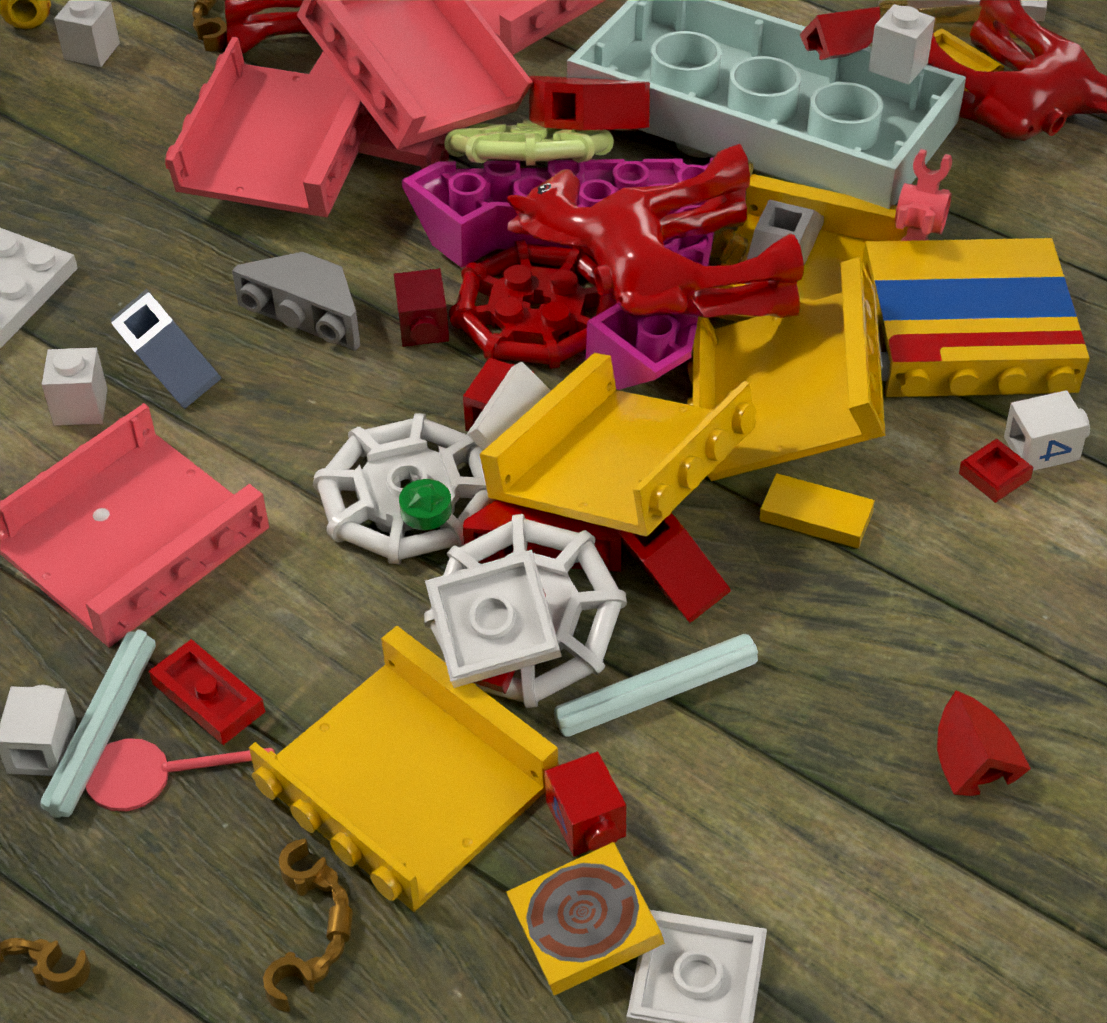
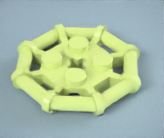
M523 120V123H517V125L478 123L469 126V128L453 129L446 135L444 144L449 154L456 157L466 155L471 162L484 163L488 159L526 161V166L535 165V161H553L556 159L572 158L578 163L589 161L594 154L601 156L610 152L613 148L614 140L608 130L583 131L544 128L529 120Z

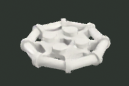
M415 413L414 418L369 429L361 427L352 429L348 432L349 439L325 468L315 473L313 487L320 494L328 520V535L336 542L347 541L388 558L389 564L400 565L402 559L451 548L454 545L457 547L463 546L464 520L496 501V499L488 498L480 453L483 450L467 434L430 421L426 418V414ZM427 441L440 445L438 446L439 452L429 449ZM360 456H367L368 462L363 469H361L359 464L355 470H350ZM462 462L469 464L473 477L460 476L456 466ZM410 479L413 482L420 479H433L443 483L449 489L452 513L448 521L440 526L441 529L404 537L405 531L414 528L408 526L400 515L399 495L403 489L400 488L402 480ZM342 490L356 491L358 502L345 509L340 492ZM472 498L460 516L456 518L453 513L455 511L454 505L458 499ZM368 519L374 521L377 528L383 532L390 533V537L360 524Z
M524 514L512 516V521L461 547L454 545L447 552L449 561L443 575L481 565L478 563L479 561L512 544L514 552L505 557L527 551L528 542L562 551L556 559L535 553L533 555L542 587L546 593V601L560 650H567L575 658L536 678L535 665L521 668V679L513 677L506 694L475 684L484 692L523 702L526 708H533L538 706V701L592 673L599 675L605 668L603 659L620 609L627 605L626 593L618 589L594 545L595 537L588 531L584 530L577 533L525 519ZM580 562L595 591H577L568 575V571L575 563ZM431 607L430 610L424 613V623L427 628L432 630L442 650ZM597 609L584 646L573 637L581 611Z

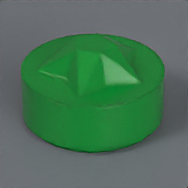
M420 479L409 483L402 489L399 495L402 520L408 526L418 530H431L442 526L448 521L452 513L449 489L443 483L433 479Z

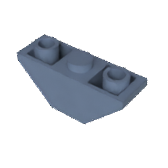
M148 289L144 290L111 318V323L133 351L184 409L222 378Z

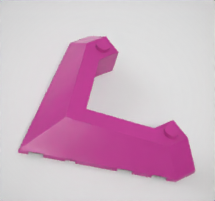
M602 159L579 163L574 160L548 161L546 168H520V161L484 162V168L456 169V161L436 162L402 180V187L432 246L463 268L468 263L474 262L496 249L513 247L517 240L524 239L526 244L572 249L573 247L569 245L533 238L532 235L515 234L507 230L508 222L518 216L515 209L508 203L507 197L510 195L526 197L533 188L550 179L561 170L570 169L580 181L581 187L577 206L592 207L622 188L671 185L696 177L704 172L709 164L704 166L687 165L683 163V159H643V161ZM706 201L672 210L669 214L693 210L702 206ZM714 232L663 242L664 247L696 263L708 266ZM616 304L588 320L586 359L593 353L610 355L616 389L618 390L653 381L691 358L698 316L667 314L642 317L625 313Z

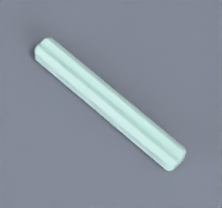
M138 629L136 632L129 631L126 633L41 798V808L49 812L51 816L60 818L72 815L156 647L155 640L147 636V632Z
M742 634L558 705L554 709L557 727L563 736L569 737L751 666L758 661L756 644L750 635Z

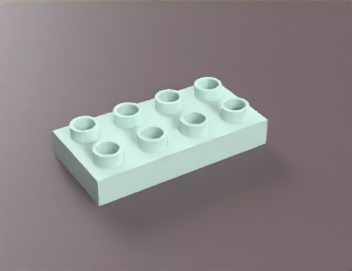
M628 0L567 60V77L650 82L649 128H640L638 130L674 141L677 148L689 156L699 158L713 157L720 150L741 144L748 157L749 167L754 169L756 175L846 194L887 209L898 202L904 183L912 184L917 177L913 170V162L921 149L927 150L925 157L926 165L957 124L966 81L964 76L926 65L909 85L868 71L872 49L869 46L846 57L819 60V53L816 50L807 51L799 35L806 28L805 26L722 0ZM614 129V130H618V131H633V130H637V129Z

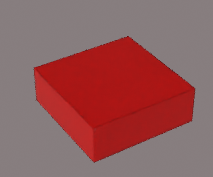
M996 438L961 461L959 474L996 503L1029 481L1034 467Z

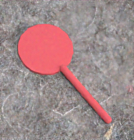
M125 738L106 745L86 785V790L89 797L100 807L110 811H131L144 807L156 799L166 786L170 772L252 761L250 750L167 762L165 754L155 744L143 739ZM263 748L268 753L270 751L275 753L274 749L272 748Z

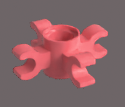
M921 149L916 155L913 162V170L918 178L917 185L904 183L896 208V228L903 229L908 227L907 234L901 241L929 240L928 235L931 232L942 234L949 213L952 193L946 189H938L940 181L946 177L951 169V155H944L941 167L938 170H930L926 167L925 157L927 150Z

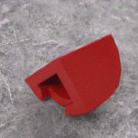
M880 7L817 15L799 35L807 51L816 50L819 53V60L852 55L867 48L873 42L875 24L881 19Z
M956 690L944 708L938 726L937 752L941 767L953 794L964 796L980 795L978 785L991 783L1001 777L1004 778L1007 785L1014 783L1031 769L1018 742L1009 728L992 710L975 698Z

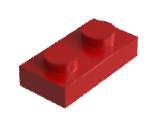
M192 639L149 670L152 684L222 745H225L265 713L263 699Z

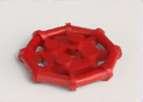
M523 239L515 241L513 247L479 263L471 262L461 271L463 281L456 304L449 310V317L454 327L462 329L483 350V356L486 360L490 357L496 360L547 364L550 369L560 368V362L586 350L587 322L590 318L584 316L585 309L598 306L597 316L616 305L617 302L611 294L599 295L594 278V269L598 265L587 254L575 248L526 244ZM530 263L556 265L562 267L560 269L531 266ZM504 272V277L500 279L493 277ZM580 273L594 287L583 288L578 284L577 275ZM478 292L490 296L488 304L475 306ZM535 303L541 304L539 309H532L530 305ZM491 324L495 329L497 324L501 328L500 334L492 333L485 325ZM569 331V337L559 341V335Z

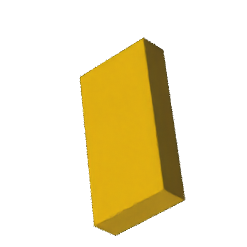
M776 473L760 509V521L859 549L874 511L875 500Z

